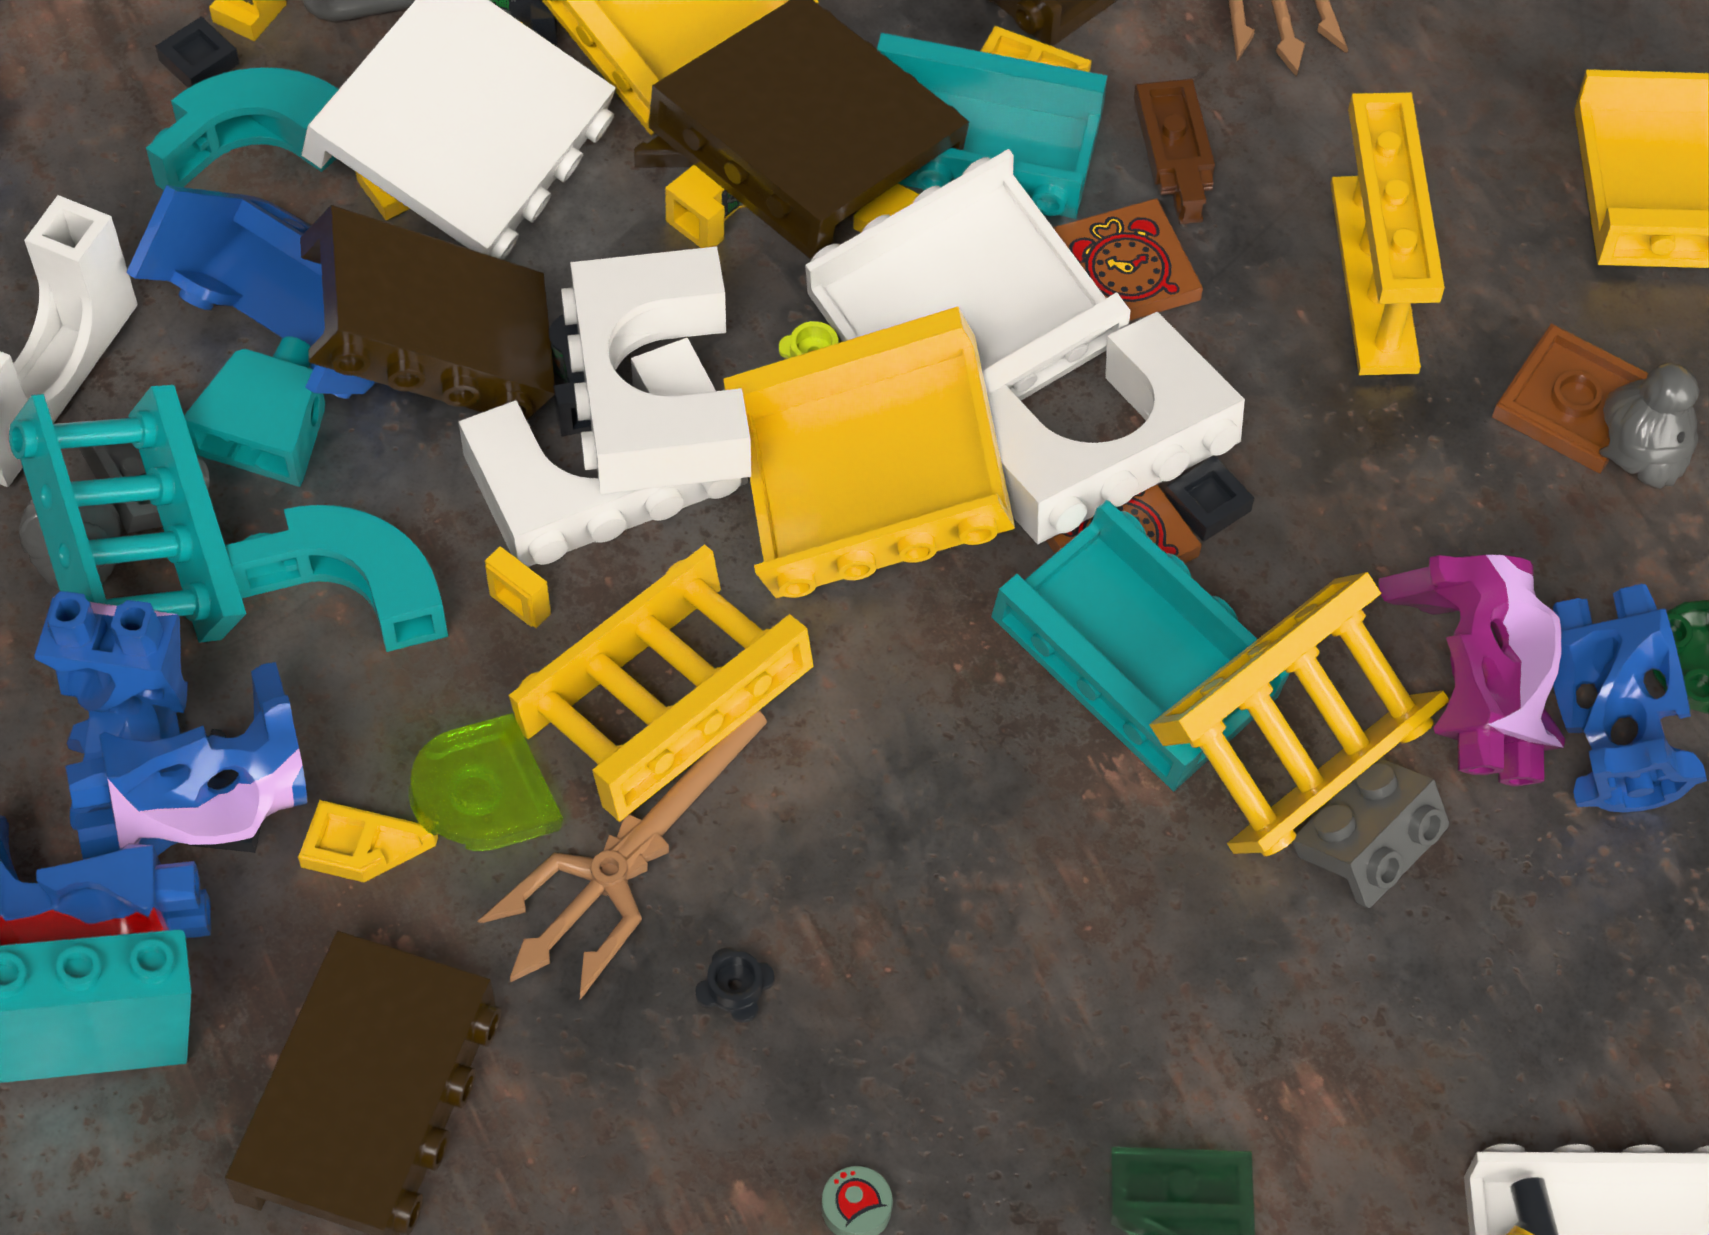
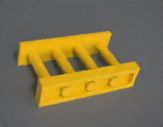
M1412 92L1352 94L1348 111L1358 176L1332 177L1330 185L1359 375L1419 374L1421 365L1411 303H1440L1445 286Z
M705 544L686 559L674 563L658 581L542 670L527 676L519 687L509 694L519 731L525 738L529 740L549 723H552L598 764L592 769L602 807L619 822L814 667L807 628L791 614L787 615L771 629L762 630L718 593L721 588L714 554ZM698 609L745 649L723 667L714 668L670 629ZM649 646L692 682L696 688L675 705L666 707L621 667ZM600 684L648 725L624 745L616 746L572 707Z
M1368 572L1335 578L1149 724L1163 746L1190 743L1193 748L1200 746L1249 821L1250 825L1227 842L1233 854L1262 853L1263 856H1270L1284 849L1296 838L1297 835L1293 830L1398 743L1410 742L1426 733L1434 725L1431 716L1450 701L1443 690L1409 695L1362 621L1366 615L1362 609L1381 594ZM1330 634L1332 636H1341L1389 711L1364 732L1316 659L1320 653L1316 645ZM1284 670L1286 673L1294 672L1343 747L1340 752L1319 769L1316 768L1269 695L1273 691V687L1269 682ZM1237 707L1240 710L1247 709L1297 785V787L1272 807H1270L1222 733L1226 728L1222 719Z

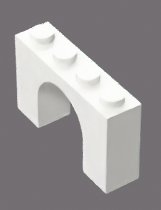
M57 195L24 240L39 283V305L32 332L14 363L10 355L0 351V484L6 487L11 485L23 468L21 460L17 459L11 451L9 443L11 422L31 395L44 394L54 424L138 305L129 274L126 273L127 267L112 216Z
M717 247L570 262L573 287L561 289L565 325L577 324L578 334L567 335L572 373L584 371L585 382L574 383L578 421L590 420L592 431L581 432V444L585 470L597 469L600 494L751 477V439L742 388L678 396H662L647 393L631 386L616 372L617 367L627 355L648 343L665 339L726 333L725 289Z
M1158 312L1107 335L1105 378L1146 421L1140 428L1125 437L1100 443L1070 440L1046 428L1006 385L987 394L1012 515L1037 545L1060 533H1068L1074 530L1083 521L1093 517L1096 508L1105 500L1110 501L1115 507H1119L1127 503L1133 496L1162 481L1173 480L1184 470L1214 455H1222L1235 444L1241 442L1245 399Z
M688 338L631 358L633 387L641 391L662 396L716 391ZM517 400L458 421L463 454L511 555L527 567L535 564L544 565L555 562L563 557L566 552L593 542L613 540L622 534L624 530L650 520L660 521L676 515L682 508L708 498L719 499L726 497L736 491L738 487L748 484V477L600 494L598 478H585L567 473L548 460L539 447Z

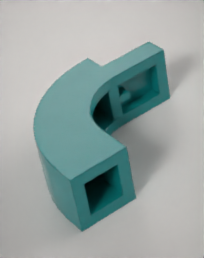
M281 68L235 70L210 77L191 86L171 100L176 122L171 127L160 131L153 142L146 147L155 184L162 190L165 189L166 185L184 187L221 155L239 147L261 144L277 146L291 151L320 172H323L337 158L332 155L326 164L319 168L303 157L302 151L308 125L339 89L315 76Z
M308 505L284 509L289 530L274 534L258 533L247 537L243 541L226 545L241 598L303 583L332 582L353 589L369 602L377 616L386 652L449 637L437 582L425 556L403 532L390 523L369 513L334 505Z

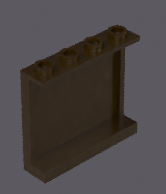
M789 0L653 84L648 128L812 260L817 252L832 244L836 224L949 148L964 150L969 121L954 107L946 104L919 83L913 75L905 72L879 52L870 42L861 38L835 18L829 10L822 8L813 0Z

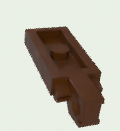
M1193 79L1135 84L1134 101L1155 185H1158L1160 195L1173 194L1174 208L1179 224L1203 222L1202 209L1203 204H1206L1204 191L1213 190L1215 163Z

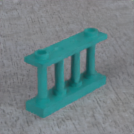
M175 385L151 386L129 413V418L57 424L52 422L44 394L31 395L10 424L9 443L13 455L21 460L59 590L84 594L89 602L115 606L121 605L127 600L151 603L154 611L186 616L193 623L199 643L222 640L246 615V611ZM132 443L136 449H139L146 475L70 482L61 449ZM150 500L157 507L164 532L88 540L78 507ZM168 558L170 562L174 563L182 590L110 599L105 597L96 565Z

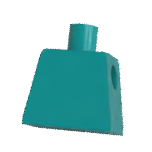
M286 336L282 338L272 357L248 349L235 351L184 416L196 455L300 487L307 471L325 411L324 394L313 393L305 388L313 369L309 368L311 363L309 362L308 350L311 346L301 339Z

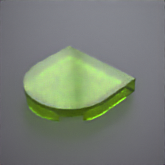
M513 713L444 732L430 740L420 750L413 763L408 789L410 806L421 826L433 836L438 833L451 841L465 844V849L487 851L560 831L563 817Z

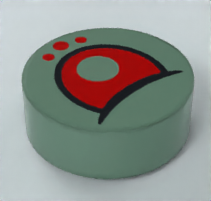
M852 1166L836 1172L827 1181L822 1194V1215L827 1227L835 1235H879L887 1226L892 1212V1192L887 1181L879 1173L867 1167Z

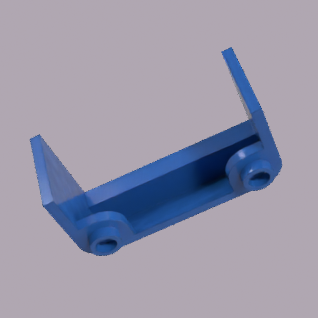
M166 185L127 269V274L135 279L170 281L181 288L178 294L179 297L193 306L204 310H212L214 304L233 306L280 337H296L310 346L323 335L325 330L321 264L301 258L300 238L311 227L309 224L285 209L258 197ZM311 363L310 368L313 371L305 388L313 393L333 394L340 398L349 399L352 394L367 393L376 382L353 375H342L332 369Z

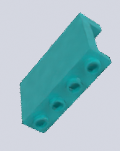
M881 33L877 50L905 72L913 75L919 83L946 104L954 107L969 121L964 150L949 148L898 184L923 190L933 186L943 187L962 176L964 171L975 161L984 157L992 159L1009 149L1014 155V177L1042 214L1077 219L1103 113L1108 75Z
M1105 500L1096 508L1093 520L1088 527L1024 580L1016 574L1000 587L991 615L1013 639L1173 792L1200 769L1208 759L1200 746L1193 748L1190 743L1163 746L1149 724L1257 640L1238 621L1234 610L1226 601L1220 597L1211 596L1192 578L1189 569L1182 560L1173 554H1166L1146 536L1143 526L1132 514L1118 510L1108 500ZM1285 670L1269 682L1273 687V691L1269 694L1273 701L1278 698L1290 674L1286 673ZM1237 707L1222 719L1226 725L1222 733L1229 742L1254 719L1247 709L1240 710Z
M168 930L0 946V1083L187 1064L191 986L185 933L182 930Z

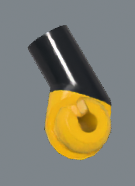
M1532 1177L1511 1184L1510 1189L1518 1222L1506 1235H1559L1545 1180L1540 1177Z

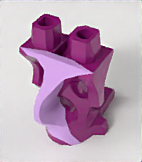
M1438 555L1429 557L1428 567L1379 578V590L1383 600L1387 603L1415 607L1432 615L1460 611V622L1453 636L1446 637L1451 652L1450 660L1455 688L1446 710L1433 727L1435 734L1458 740V771L1471 775L1498 773V782L1509 786H1523L1544 782V751L1564 748L1565 744L1564 736L1544 708L1558 675L1561 658L1560 618L1555 612L1543 604L1535 595L1533 564L1521 557L1507 555L1467 557ZM1491 626L1497 636L1498 643L1496 642L1495 637L1492 633Z

